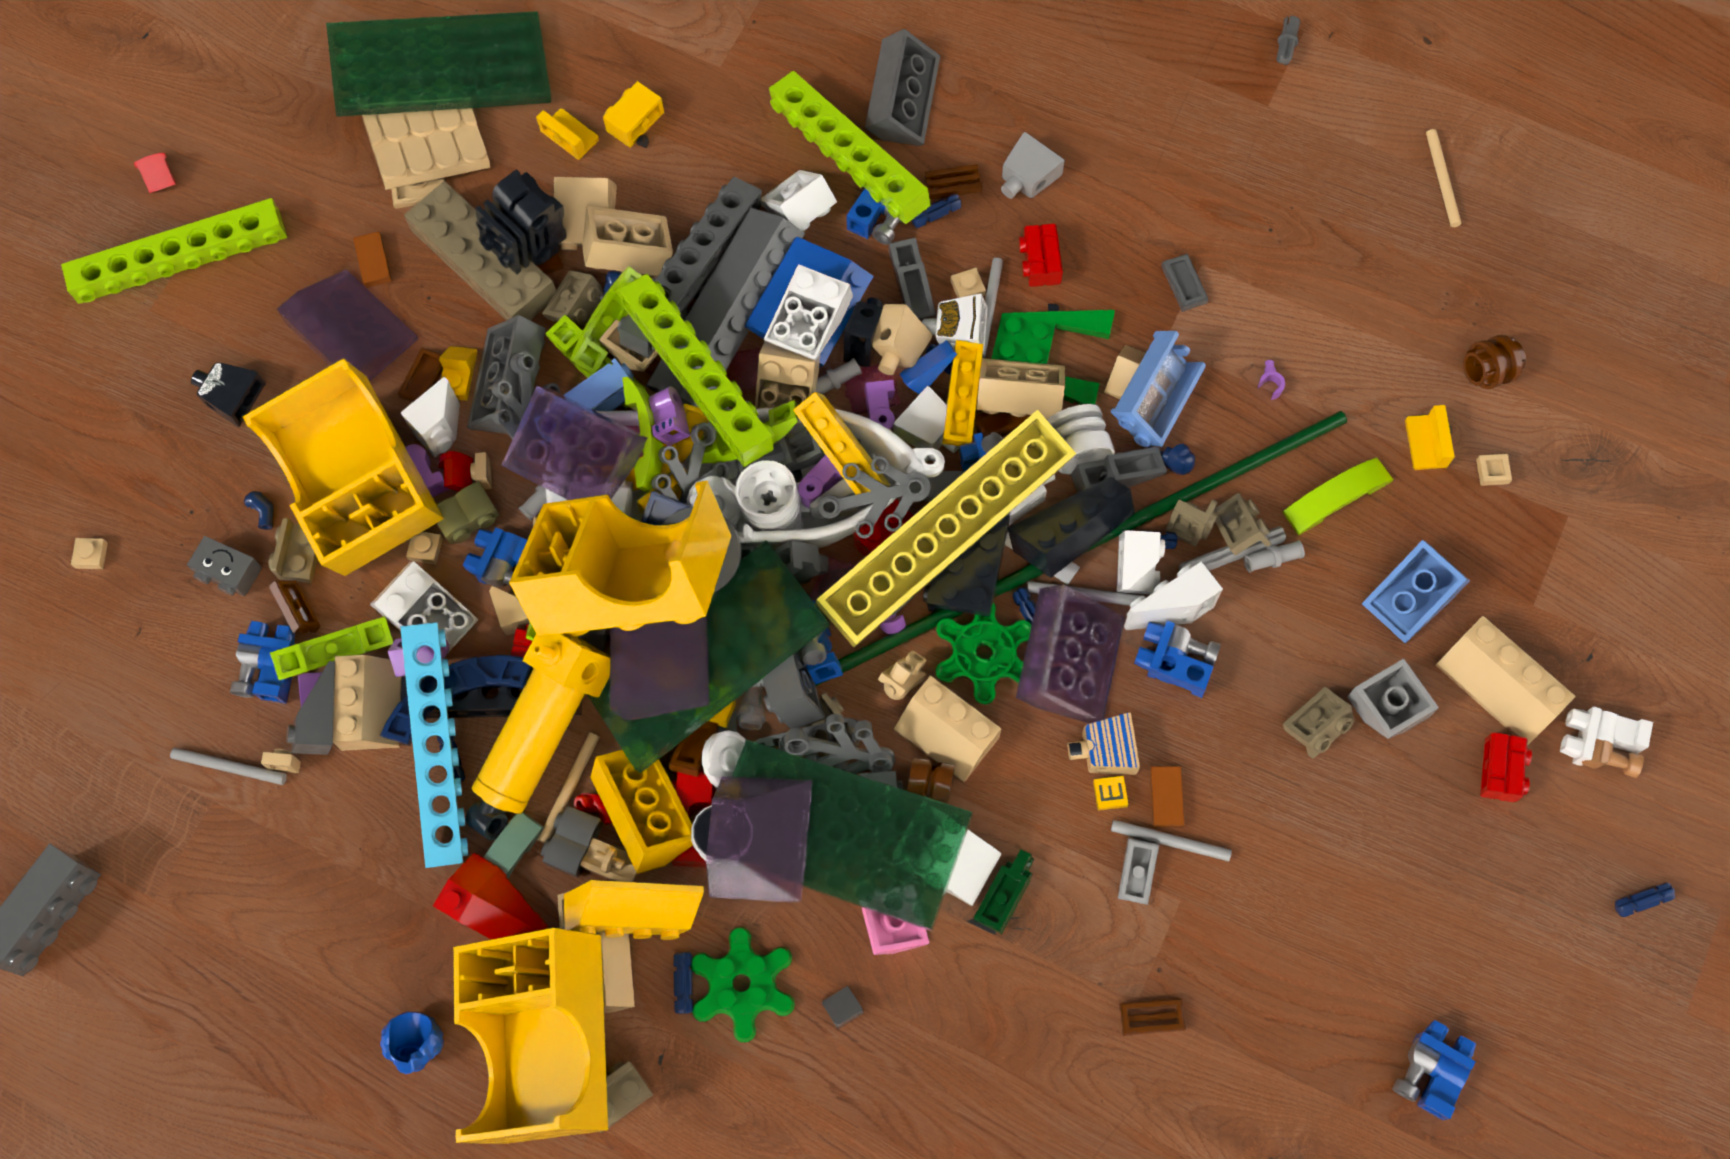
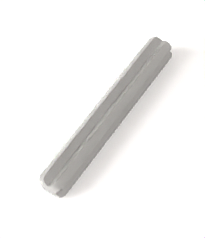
M1281 526L1270 529V533L1267 534L1272 543L1271 545H1278L1286 539V534ZM1259 540L1235 556L1229 547L1225 546L1181 563L1178 569L1180 571L1189 564L1194 567L1202 562L1210 571L1244 558L1246 554L1265 550L1267 547Z

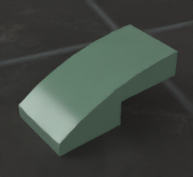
M524 812L516 814L497 837L484 858L500 867L507 875L506 877L509 878L524 853L531 850L545 827Z

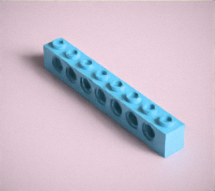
M437 622L400 626L425 868L460 864L464 862L463 856H469L467 838H461L460 826H465L464 808H458L457 796H462L461 778H455L453 767L459 766L457 748H451L450 736H456L454 718L448 719L447 707L453 706L451 688L445 689L444 677L450 676L448 659H442L441 647H446L445 629H439ZM423 647H430L434 650V658L429 663H422L417 658L418 651ZM428 676L434 677L437 680V688L431 693L423 692L420 687L421 681ZM430 706L438 707L441 712L439 720L435 723L426 722L423 716L425 709ZM432 736H440L444 741L443 749L438 753H431L427 749V741ZM438 765L443 766L447 771V777L441 783H435L430 778L431 769ZM443 795L449 799L450 808L447 812L438 813L434 810L433 801L437 796ZM440 826H448L452 829L453 838L450 842L441 843L436 838V831Z

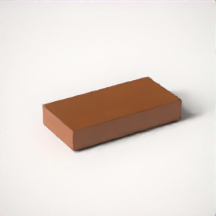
M380 231L354 237V245L365 288L391 282L392 279Z
M1151 766L1153 827H1183L1184 809L1181 766Z

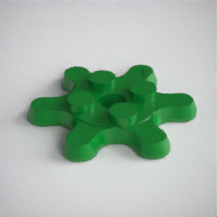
M994 603L990 617L975 615L974 620L968 625H959L952 619L945 618L940 620L936 626L938 636L948 641L953 648L952 656L937 665V678L942 682H951L959 676L970 678L974 683V698L979 704L983 705L990 704L995 699V684L1000 678L1009 677L1019 684H1027L1034 675L1032 667L1021 661L1016 652L1017 647L1021 643L1031 639L1034 631L1032 625L1025 620L1017 621L1011 626L1000 625L995 618L996 607ZM986 645L991 648L993 655L990 659H982L977 656V648Z
M739 926L732 929L729 934L730 949L724 957L713 958L704 952L697 953L692 957L691 970L696 975L704 977L709 984L706 996L694 1003L692 1014L700 1022H707L717 1014H727L733 1020V1034L736 1040L747 1043L756 1035L755 1019L760 1012L770 1010L779 1016H788L794 1010L795 1002L792 996L780 991L775 983L778 973L791 964L792 955L785 947H776L766 955L755 953L751 948L750 932L745 927ZM740 975L749 977L751 981L749 989L744 992H738L733 987L735 978Z

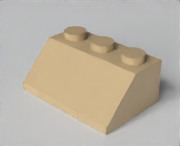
M587 205L582 247L585 267L621 272L627 267H631L639 274H648L649 276H658L661 273L665 261L668 258L671 259L673 254L666 216Z
M982 358L977 410H982L987 414L1006 412L1016 417L1032 415L1038 410L1045 419H1049L1054 414L1062 411L1065 389V366Z
M369 655L335 656L333 743L341 751L400 747L399 742L380 736L389 716L398 703L401 702L402 676H395L390 659Z
M929 676L912 697L894 727L897 733L937 763L942 762L955 765L954 776L963 783L994 746L1001 733V728L932 676Z

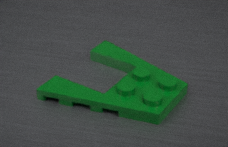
M1115 310L1002 313L991 359L1047 364L1055 329L1109 339ZM1065 376L1063 400L1072 404L1075 402L1080 405H1095L1100 383Z

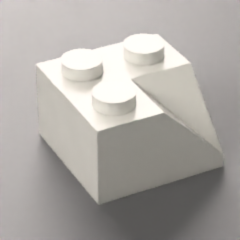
M1125 530L1119 535L1118 593H1154V588L1160 584V571H1155L1156 564L1161 557H1164L1165 540L1160 539V532Z

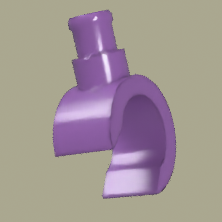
M1267 360L1265 361V373L1260 378L1258 388L1267 381L1275 382L1278 389L1272 395L1271 400H1274L1282 394L1285 380L1281 374L1276 372L1274 361Z
M896 614L891 615L880 625L881 630L888 634L901 631L906 626L903 614L896 617Z

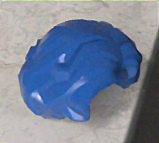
M406 1011L397 1015L381 1031L380 1046L383 1056L392 1061L400 1073L406 1075L425 1068V1065L431 1059L441 1053L444 1046V1033L441 1031V1027L433 1017L420 1012Z

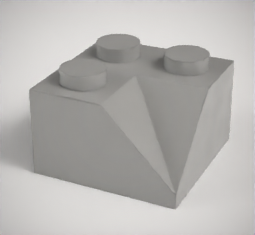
M1405 659L1398 661L1356 686L1347 697L1362 720L1387 739L1410 730L1430 718L1439 708Z

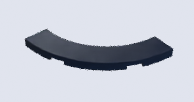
M517 656L472 657L449 665L450 676L444 677L445 689L451 688L452 698L466 691L487 686H508L523 689L532 673L533 667L522 661V657ZM431 676L426 677L420 683L421 690L425 693L435 691L437 680ZM407 695L402 702L398 703L389 716L380 736L410 746L412 734ZM430 706L426 708L423 714L424 719L426 720L438 707Z

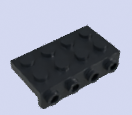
M1010 513L931 580L930 585L925 586L923 602L927 603L929 611L935 612L936 608L990 617L1008 531L1007 527L1010 521Z

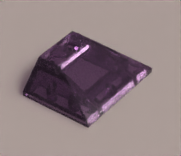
M722 776L712 800L706 855L709 897L801 902L812 791L811 780Z

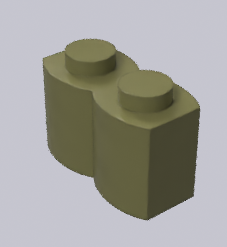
M479 482L465 487L455 496L437 504L444 517L437 524L450 544L466 541L474 530L490 527L499 516V513Z

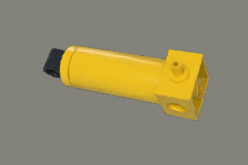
M536 634L522 660L534 669L471 788L482 800L475 802L465 816L466 824L489 841L496 840L507 826L508 818L505 815L506 812L523 813L584 695L588 694L599 698L618 662L579 637H568L564 634L537 636Z

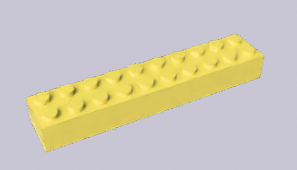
M1037 410L816 600L817 606L848 642L855 647L1067 464L1076 453Z

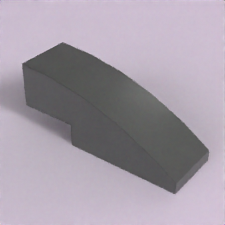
M916 238L890 243L888 251L903 304H906L919 320L936 316Z
M805 430L791 438L784 436L773 444V451L753 463L775 461L785 465L792 472L817 464L826 454L810 432ZM737 459L735 461L738 467L739 474H741V472L745 470L748 466L744 468L740 461Z
M1159 447L1111 454L1101 461L1078 464L1071 473L1076 491L1079 493L1109 477L1114 478L1126 487H1131L1166 474L1167 470Z

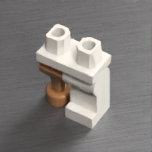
M1592 707L1588 711L1572 709L1568 712L1566 726L1578 729L1579 733L1578 737L1568 734L1564 736L1560 752L1573 757V764L1585 765L1593 769L1609 765L1623 768V773L1629 777L1637 778L1640 775L1644 764V757L1638 753L1649 747L1653 722L1643 719L1639 721L1632 720L1612 712L1602 711V709ZM1613 747L1631 753L1626 757L1614 752Z

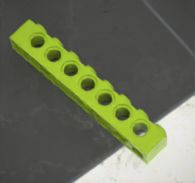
M795 71L790 72L769 87L772 108L778 114L782 113L793 128L798 127L810 143L814 142L817 144L823 155L826 157L830 156L842 172L847 171L859 187H865L877 203L881 202L885 205L892 217H898L907 224L931 206L926 186Z
M269 198L62 263L61 266L67 291L80 304L92 302L96 298L108 294H117L127 288L142 286L162 277H171L175 273L187 269H196L206 263L221 261L241 252L246 253L266 244H275L279 240L287 238L280 211L273 199Z
M645 274L618 289L624 309L745 468L773 451L772 438L774 433L767 422L762 424L758 418L755 406L750 401L746 403L742 397L740 387L734 380L732 382L729 381L722 363L719 360H713L710 356L711 351L704 340L699 341L695 336L696 332L688 320L683 321L676 303L673 300L668 301L665 297L666 294L662 285L658 281L654 282L648 274ZM680 346H687V347L682 348V349H679V348H678V347H680ZM702 366L699 369H693V367ZM712 386H717V387H718V388H716V389H708L709 387H712ZM726 407H734L731 410H724ZM744 427L750 428V429L747 430V431H740V430H739V429L744 428Z

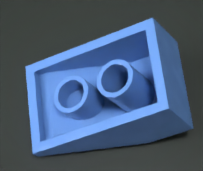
M1422 540L1368 596L1362 605L1406 644L1451 602L1470 580L1429 543Z

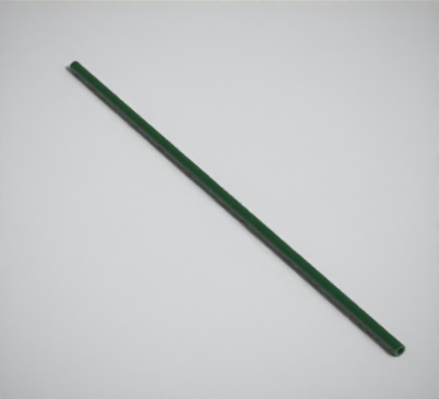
M1338 411L1135 512L1134 515L1086 552L1118 537L1123 530H1132L1173 510L1178 500L1189 502L1346 424L1347 418L1342 411ZM1030 564L998 580L994 598L1044 573ZM939 609L905 626L897 633L889 634L838 659L842 671L845 673L935 628L940 620L945 618L953 619L963 614V612ZM827 681L815 684V686L817 687Z

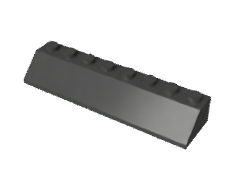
M753 208L748 210L684 321L688 320L692 324L697 339L705 341L711 351L710 356L714 361L719 360L725 370H727L749 329L744 327L745 323L794 238H803L805 234L784 217ZM680 346V347H678V348H679V349H682V348H685V347H687V346ZM661 358L645 386L655 393L671 386L678 392L683 406L685 403L698 407ZM696 366L693 369H699L702 366ZM712 386L708 389H716L717 386Z

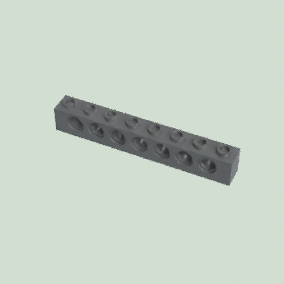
M733 177L727 185L724 184L715 202H711L707 206L702 219L693 224L690 235L686 240L680 241L674 256L665 261L658 277L652 278L654 282L658 281L662 285L666 294L665 297L668 301L673 300L676 303L681 314L713 272L750 208L757 210L761 208V189L736 177ZM630 315L624 316L617 328L620 344L649 358L655 350Z

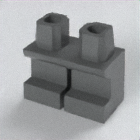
M793 540L758 558L760 585L770 587L781 581L783 587L789 590L799 584L810 582L811 578L816 575H824L829 572L828 557L819 554L818 546Z

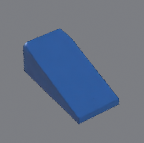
M946 340L918 359L912 368H905L900 373V376L910 389L920 394L927 386L930 387L957 356V353L950 342Z

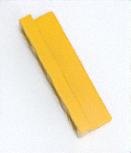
M960 340L955 342L954 350L957 356L952 362L942 444L960 446L972 443L984 344Z
M814 392L793 409L843 478V467L848 463H856L864 473L887 487L891 486L883 474H877L872 470L871 457L823 394ZM849 466L846 473L849 477H855L857 469L854 466ZM845 479L856 495L871 491L855 480Z

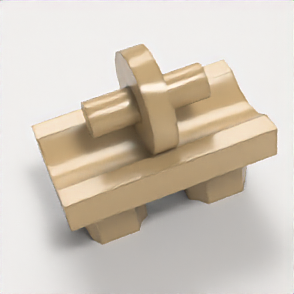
M911 651L906 658L903 657L881 673L878 680L884 683V691L889 698L900 700L923 681L926 674L921 669L927 661L924 657L915 651Z
M592 838L587 853L580 863L582 868L618 882H633L637 874L626 851L595 838Z

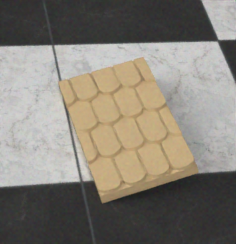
M443 24L431 26V28L425 27L409 30L405 33L398 32L380 37L356 40L354 42L340 43L341 52L385 190L490 168L487 151Z

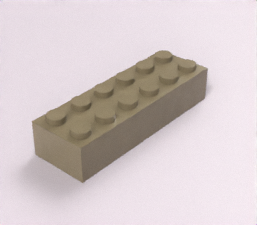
M445 181L404 214L411 231L505 320L520 315L531 321L546 308L555 294L556 289L553 281L530 260L527 268L520 264L521 272L516 275L510 268L506 269L497 259L498 257L491 250L487 251L479 242L480 234L476 225L475 209Z

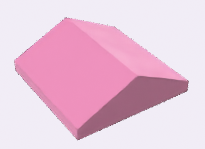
M914 885L866 892L858 895L874 955L894 954L929 944Z

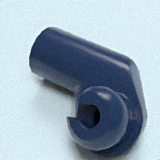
M250 492L245 496L244 503L246 507L259 512L258 528L263 530L272 529L273 503L261 492Z

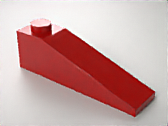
M473 853L447 880L433 904V907L491 940L550 929L541 916L535 913L525 901L522 893L516 890L507 879V875L503 870L477 853Z

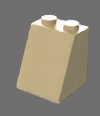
M554 177V198L564 207L563 227L566 229L567 238L559 243L561 250L575 251L577 246H583L587 205L615 209L617 184L609 178Z

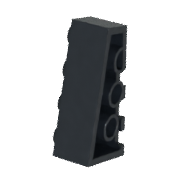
M1109 477L1007 527L1013 552L1052 578L1135 514L1131 489L1114 478Z

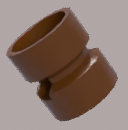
M914 757L907 796L923 799L926 795H930L932 801L948 803L955 765L939 762L936 766H932L930 760Z

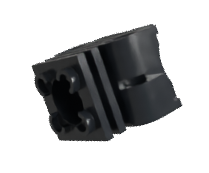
M517 169L495 186L492 193L493 203L487 199L484 202L485 210L480 205L475 208L476 225L480 234L479 242L485 250H491L498 257L497 259L506 269L510 268L516 275L521 272L520 264L527 268L529 260L538 266L551 259L560 252L559 243L567 238L566 229L563 227V205L556 198L542 191L536 180L528 172L521 175Z

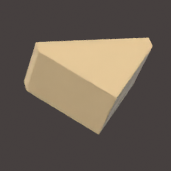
M615 320L599 339L600 343L620 364L625 363L631 370L644 372L658 355L657 351L654 350L651 356L646 358L621 345L619 331L617 330L619 321Z
M1125 345L1116 359L1104 393L1121 399L1146 353Z
M492 586L489 592L500 626L505 635L514 634L517 628L525 629V626L529 625L530 621L517 597Z

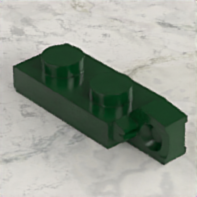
M1020 849L1013 863L1008 861L1005 866H1001L973 918L976 922L1001 935L1003 934L1031 882L1030 879L1033 874L1029 870L1034 861L1032 854Z

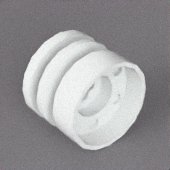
M1082 404L1069 407L1054 414L1047 420L1076 453L1067 464L1058 470L1061 474L1069 475L1078 464L1101 461L1107 455L1115 454L1110 435L1104 431L1106 423L1102 419L1101 409L1097 405Z
M759 461L751 464L741 472L736 481L735 494L745 522L754 531H778L791 528L800 515L801 500L794 476L785 465L775 461Z

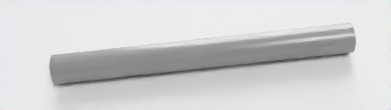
M993 258L985 297L987 322L985 351L982 354V358L986 357L1003 265L1001 258Z
M1028 581L1027 586L1029 593L1129 606L1134 600L1142 596Z
M176 747L172 749L170 754L171 759L284 785L287 779V774Z
M1114 819L1111 826L1112 832L1230 861L1232 850Z

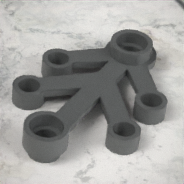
M526 351L515 353L510 360L511 369L519 375V401L511 393L512 386L507 380L497 381L492 386L493 394L501 398L510 409L496 410L493 413V421L496 425L501 426L513 440L512 451L514 455L523 461H530L537 457L540 450L539 441L543 438L536 428L532 431L531 417L535 414L538 415L549 401L558 399L561 391L555 383L545 384L541 389V393L531 403V372L535 368L536 360L531 353ZM524 359L527 361V367L524 365ZM500 385H503L504 393H501ZM549 388L553 391L552 396L549 394ZM511 411L520 420V430L512 422L513 415ZM501 413L505 415L504 422L500 418ZM526 443L529 445V451L526 449Z
M709 423L697 424L691 430V439L694 444L687 473L678 459V451L675 447L664 446L658 452L659 460L669 466L682 491L681 502L687 503L689 490L696 481L707 476L727 478L730 473L729 466L725 462H716L712 464L710 471L698 477L705 447L713 444L716 439V430ZM699 430L704 432L703 440L698 438ZM667 449L670 450L672 454L670 460H667L665 458V452ZM719 465L723 468L721 476L717 474V467ZM657 474L652 478L651 485L655 491L678 500L670 487L671 479L668 475ZM659 478H663L665 481L663 488L658 486Z
M883 456L875 457L871 462L872 470L877 474L884 473L900 484L887 487L861 471L856 463H848L842 470L844 478L850 481L855 480L871 491L840 499L835 495L824 496L818 503V510L823 517L831 519L837 517L841 510L874 503L865 519L856 525L857 535L861 538H868L873 534L874 525L890 499L903 496L894 513L888 515L884 521L886 529L894 532L902 526V519L912 503L922 501L928 496L930 492L928 478L918 472L907 475L889 464L887 458ZM879 459L884 460L886 463V467L882 471L875 468V462ZM849 466H854L857 469L855 477L847 475L846 470ZM912 482L920 483V492L913 493L910 490ZM827 501H831L835 505V510L831 513L827 512L824 508ZM890 517H896L899 520L898 527L891 528L888 525ZM865 523L870 526L869 534L864 535L860 532L859 527L861 524Z
M831 714L826 719L827 731L833 734L839 743L809 737L803 729L797 727L790 729L784 737L785 750L791 755H802L808 749L830 753L824 757L818 754L806 756L805 770L811 774L819 773L822 769L832 766L834 777L841 776L842 779H846L850 775L870 769L872 772L891 771L895 763L894 752L889 748L879 746L873 736L872 724L866 720L857 722L854 730L855 737L863 741L867 750L856 747L845 730L844 717L840 714ZM851 759L859 760V761H856V762L851 763V764H849V762H847L848 760H851Z

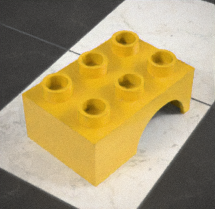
M344 358L243 416L247 426L266 444L285 473L295 497V502L290 507L322 566L346 576L444 519L367 376Z
M708 480L696 482L697 497L690 516L679 523L671 525H651L637 521L618 509L608 495L543 504L509 581L537 636L564 634L568 637H578L590 630L619 627L621 630L631 631L648 623L675 621L678 624H689L701 617H706L732 536Z
M550 928L453 947L454 1024L467 1028L477 1038L484 1051L489 1074L488 1094L483 1110L471 1125L463 1129H456V1143L509 1144L607 1131L608 1110L601 935Z

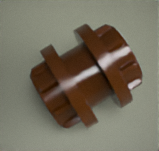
M1497 335L1487 341L1476 342L1470 346L1467 355L1464 357L1463 369L1465 375L1475 386L1488 390L1496 388L1502 383L1513 382L1519 378L1526 364L1525 351L1518 341L1506 335Z

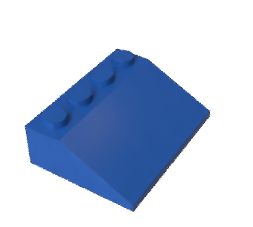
M795 237L744 327L764 340L798 265L850 284L853 297L841 323L820 353V368L826 363L845 329L856 303L861 300L874 276L852 260L800 237Z

